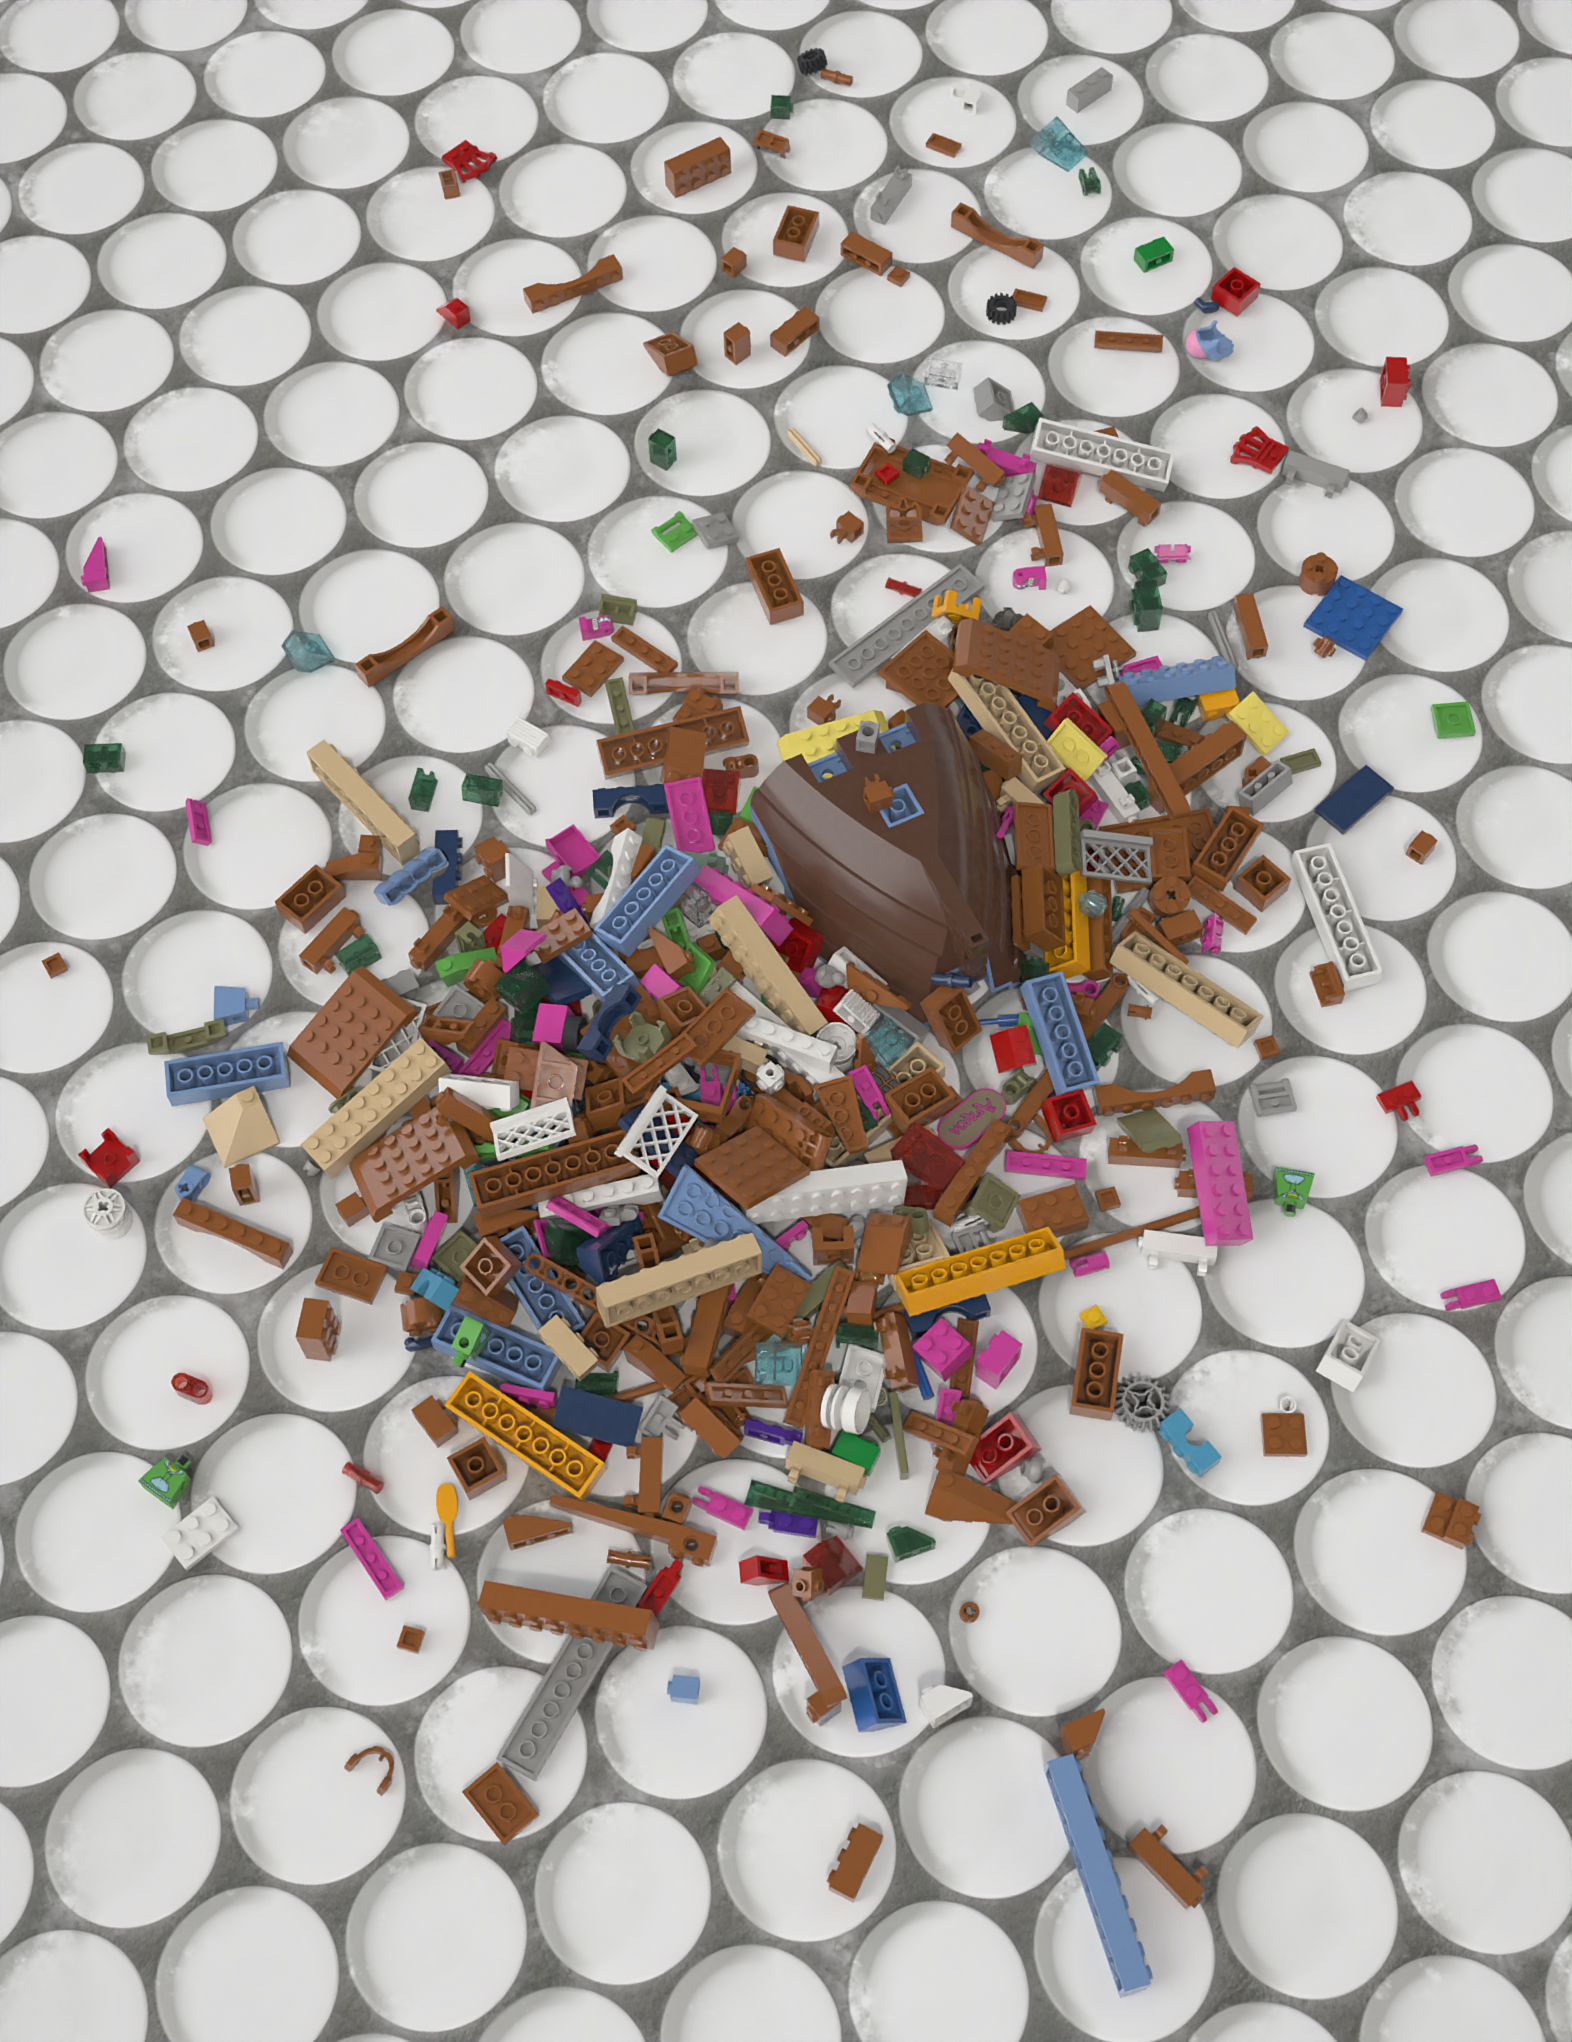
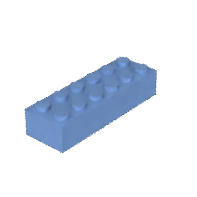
M1214 656L1210 660L1197 659L1193 663L1188 664L1181 662L1172 667L1160 666L1155 670L1143 669L1139 673L1126 672L1123 676H1118V682L1124 681L1137 706L1236 688L1235 667L1222 656Z
M665 844L596 925L594 931L599 939L609 947L630 957L649 934L647 928H654L700 874L701 871L694 858Z
M594 933L591 937L556 956L591 987L592 993L602 1004L614 984L631 985L633 988L639 985L635 974Z
M1063 971L1025 981L1020 986L1056 1096L1079 1089L1085 1091L1094 1088V1086L1100 1083Z
M282 1042L164 1061L167 1098L172 1107L232 1097L234 1094L252 1086L255 1087L257 1092L290 1087L287 1052Z
M524 1226L500 1238V1241L523 1264L508 1283L536 1329L539 1330L557 1315L560 1319L564 1317L571 1325L569 1329L574 1334L576 1332L581 1334L586 1325L569 1297L526 1272L524 1263L527 1257L534 1253L540 1255L541 1253ZM532 1259L529 1261V1266L532 1269L540 1267L537 1260ZM548 1270V1278L556 1279L552 1270Z
M449 1305L431 1339L435 1350L453 1358L455 1357L457 1352L451 1346L464 1317L467 1316L484 1324L492 1332L477 1359L473 1361L468 1358L467 1364L520 1387L548 1392L562 1365L560 1359L548 1346Z

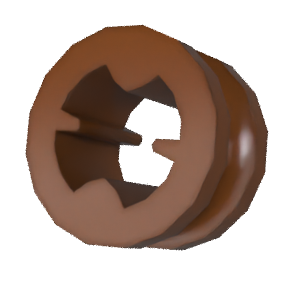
M970 1601L965 1602L959 1610V1616L965 1623H973L977 1620L980 1613L977 1604ZM967 1607H971V1611H975L971 1618L968 1617V1614L964 1613Z

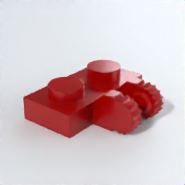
M1411 1080L1377 1094L1376 1099L1385 1114L1396 1110L1400 1118L1406 1121L1409 1117L1404 1106L1408 1107L1413 1116H1418L1419 1109L1415 1102L1419 1101L1422 1096Z

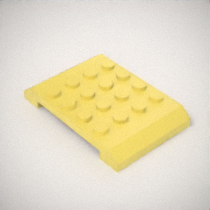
M871 710L785 734L777 740L782 760L785 761L802 753L808 764L835 753L836 739L857 731L861 721H872L880 724V733L889 730L883 711ZM830 773L823 774V777L827 779L833 776Z

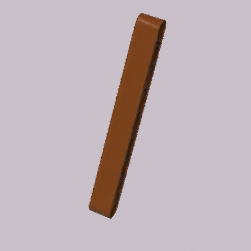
M1120 681L1105 686V695L1170 820L1189 815V803L1126 683Z
M534 1253L527 1257L524 1268L528 1274L594 1312L597 1311L599 1313L595 1286L540 1254ZM532 1259L537 1260L540 1267L532 1269L529 1266V1261ZM555 1270L558 1277L553 1280L548 1278L547 1271ZM572 1280L576 1285L575 1289H567L565 1281ZM586 1290L591 1291L594 1298L586 1300L583 1297V1292ZM642 1315L617 1324L662 1350L660 1342L655 1338L656 1328L651 1318ZM638 1322H645L647 1324V1331H640L637 1327ZM684 1337V1350L682 1352H675L669 1355L675 1358L681 1357L682 1353H685L687 1347L685 1346L686 1339Z

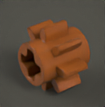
M1326 636L1322 639L1317 637L1313 643L1316 647L1314 652L1323 658H1326L1327 655L1332 657L1336 651L1333 648L1335 642Z
M803 1318L793 1319V1323H790L787 1327L788 1338L793 1340V1343L797 1342V1345L806 1344L807 1339H810L813 1335L812 1325L807 1320H803Z

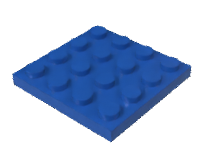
M1341 575L1305 621L1303 627L1321 637L1326 636L1330 638L1337 646L1366 661L1400 617L1403 608Z

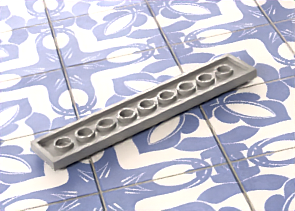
M959 564L829 661V667L852 688L856 687L889 662L894 654L936 619L931 617L936 595L943 597V606L946 591H956L957 599L955 606L958 607L960 603H967L983 591L985 585L964 566Z
M610 1565L592 1595L591 1600L637 1608L648 1586ZM569 1634L496 1757L498 1761L534 1782L536 1781L615 1646L612 1644L613 1642L597 1643L592 1641V1638L575 1639Z

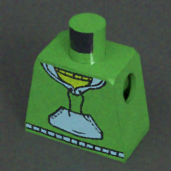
M1276 1167L1273 1174L1274 1199L1276 1205L1284 1206L1283 1214L1285 1216L1294 1217L1296 1216V1208L1304 1209L1315 1173Z
M465 1316L451 1346L457 1352L452 1364L463 1368L468 1358L475 1361L492 1332L484 1324Z
M182 1454L174 1464L168 1459L163 1458L144 1474L138 1482L145 1490L173 1510L191 1481L190 1477L184 1472L191 1461Z

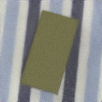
M1315 748L1282 757L1279 760L1291 768L1292 775L1320 767L1322 764Z
M867 1554L862 1592L863 1599L884 1601L888 1566L887 1556Z

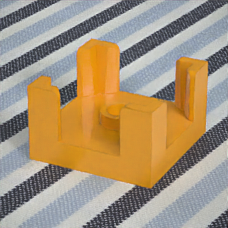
M948 590L945 593L943 606V597H940V595L935 596L931 617L939 618L944 615L945 618H948L954 624L964 619L973 618L978 620L982 599L974 597L970 611V604L960 603L958 607L955 606L957 592Z

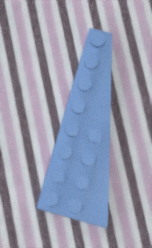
M684 1164L658 1215L659 1218L705 1243L709 1238L719 1243L735 1239L741 1234L753 1233L762 1252L761 1273L764 1272L769 1276L777 1264L809 1283L812 1274L690 1166Z

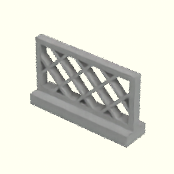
M1083 829L1080 832L1081 876L1151 884L1150 847L1153 845V838ZM1085 845L1091 846L1095 851L1091 856L1085 850ZM1103 847L1108 848L1112 853L1108 858L1101 851ZM1120 849L1128 853L1129 857L1126 860L1118 853ZM1137 851L1144 852L1145 860L1143 862L1135 855ZM1096 854L1104 861L1100 866L1092 858ZM1115 856L1122 864L1116 867L1110 859ZM1130 858L1139 865L1135 870L1127 863ZM1088 861L1096 868L1094 872L1086 870V863ZM1105 864L1113 870L1111 874H1107L1102 869ZM1124 866L1131 874L1124 876L1119 869ZM1141 868L1146 873V878H1141L1136 871Z

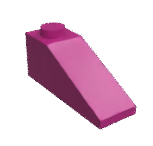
M98 537L83 567L84 575H81L82 585L87 587L89 593L110 589L107 552L102 537Z

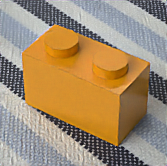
M1235 688L1200 694L1196 704L1202 721H1214L1218 718L1227 717L1226 715L1240 701Z

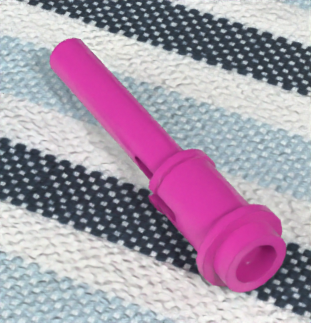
M1013 805L1005 808L1002 817L1003 822L996 834L998 838H1003L1009 825L1013 824Z

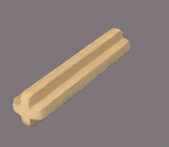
M793 427L787 430V436L815 467L820 465L822 459Z

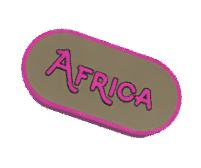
M984 1088L973 1092L940 1120L937 1130L939 1141L949 1150L962 1151L970 1148L982 1138L994 1118L1000 1121L1003 1120L1006 1112V1101L999 1092L993 1089Z

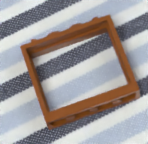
M720 1050L708 1062L732 1067L720 1106L673 1097L698 1114L696 1119L723 1124L742 1067L741 1054L733 1052V1050ZM662 1076L647 1087L644 1095L645 1105L659 1087ZM664 1100L662 1103L664 1112L673 1111L672 1104ZM685 1113L679 1114V1116L689 1117Z

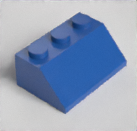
M859 1658L842 1667L858 1732H875L907 1723L890 1658Z

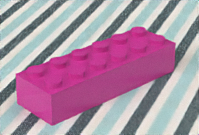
M704 865L700 870V874L692 882L694 887L716 907L737 895L768 940L777 946H780L793 930L789 924L790 920L782 913L779 914L781 910L773 903L768 905V901L762 896L757 898V895L749 888L745 890V887L738 881L733 883V879L726 874L722 876V873L715 867L711 869Z
M1198 1121L1187 1128L1205 1246H1242L1254 1240L1234 1121Z

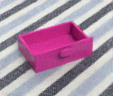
M574 824L552 838L545 839L546 847L556 862L572 868L570 871L572 877H583L602 865L601 856Z
M434 1211L410 1263L411 1267L422 1270L424 1267L428 1270L432 1261L431 1257L434 1256L447 1227L448 1215Z

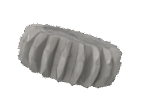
M1143 1376L1139 1377V1381L1132 1377L1131 1383L1126 1380L1123 1383L1124 1387H1118L1119 1393H1116L1114 1405L1117 1408L1115 1414L1121 1415L1119 1417L1120 1422L1126 1420V1428L1131 1424L1133 1425V1431H1136L1137 1427H1139L1141 1432L1144 1433L1147 1427L1151 1432L1154 1426L1160 1428V1423L1170 1414L1168 1408L1171 1406V1402L1167 1401L1169 1394H1163L1165 1387L1158 1388L1159 1381L1153 1384L1151 1383V1377L1147 1381H1144ZM1135 1391H1145V1393L1139 1394ZM1152 1396H1154L1157 1400L1159 1410L1156 1409L1155 1405L1151 1402ZM1125 1398L1130 1401L1129 1403L1134 1408L1132 1413L1126 1406ZM1146 1400L1145 1405L1143 1407L1140 1406V1408L1138 1409L1139 1403L1141 1404V1402H1144ZM1140 1415H1147V1416H1149V1417H1148V1418H1140L1139 1416H1140Z

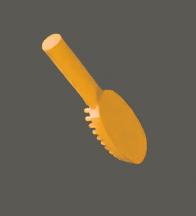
M445 1483L437 1489L436 1507L438 1516L445 1525L447 1558L456 1557L453 1522L457 1516L458 1503L454 1487L451 1484Z

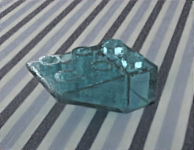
M1058 116L1039 131L1029 142L1040 156L1067 172L1089 154Z

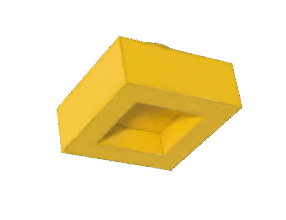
M1098 1305L1079 1313V1318L1086 1328L1099 1329L1108 1323Z

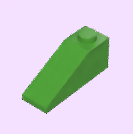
M677 907L668 910L662 917V922L668 939L686 949L691 940L683 914Z
M494 947L458 953L436 961L435 964L440 978L447 987L462 982L476 959L485 962L491 960L496 963L497 953Z

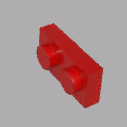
M548 678L545 687L548 695L576 707L580 706L582 700L578 689L568 687L558 680L554 681Z

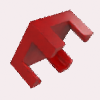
M107 1128L101 1133L104 1139L101 1145L91 1154L85 1148L78 1156L83 1164L111 1189L140 1160L132 1148L123 1145L115 1133Z

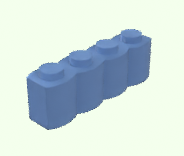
M427 847L419 853L417 858L409 860L403 869L394 872L388 881L380 883L373 893L380 903L388 906L394 905L401 900L404 894L413 891L418 883L427 880L433 871L442 868L447 859L440 849Z

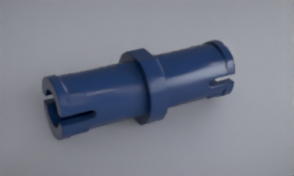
M952 972L949 974L933 973L931 982L932 984L948 986V988L952 989L955 987L971 988L973 978L956 975V973Z

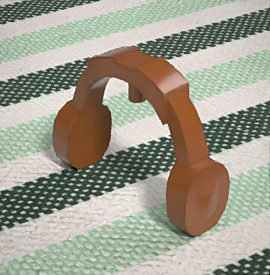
M1035 1115L1033 1121L1046 1136L1045 1146L1043 1147L1041 1144H1038L1040 1150L1030 1151L1011 1137L1007 1143L1013 1151L1043 1154L1049 1149L1052 1140L1047 1128L1048 1124L1040 1115Z
M373 1746L359 1754H353L344 1767L348 1772H351L361 1759L369 1754H380L381 1756L378 1758L380 1762L384 1757L387 1759L389 1771L376 1791L379 1795H384L392 1784L394 1759L391 1754L379 1746Z

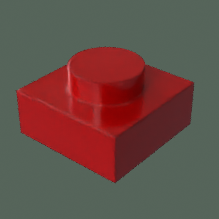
M888 462L875 471V476L887 486L900 477V472Z

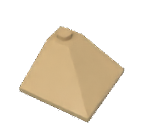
M254 1086L234 1094L203 1118L224 1168L280 1144Z
M932 1219L928 1220L929 1230L926 1233H913L898 1272L950 1257ZM887 1274L893 1290L896 1291L894 1275Z

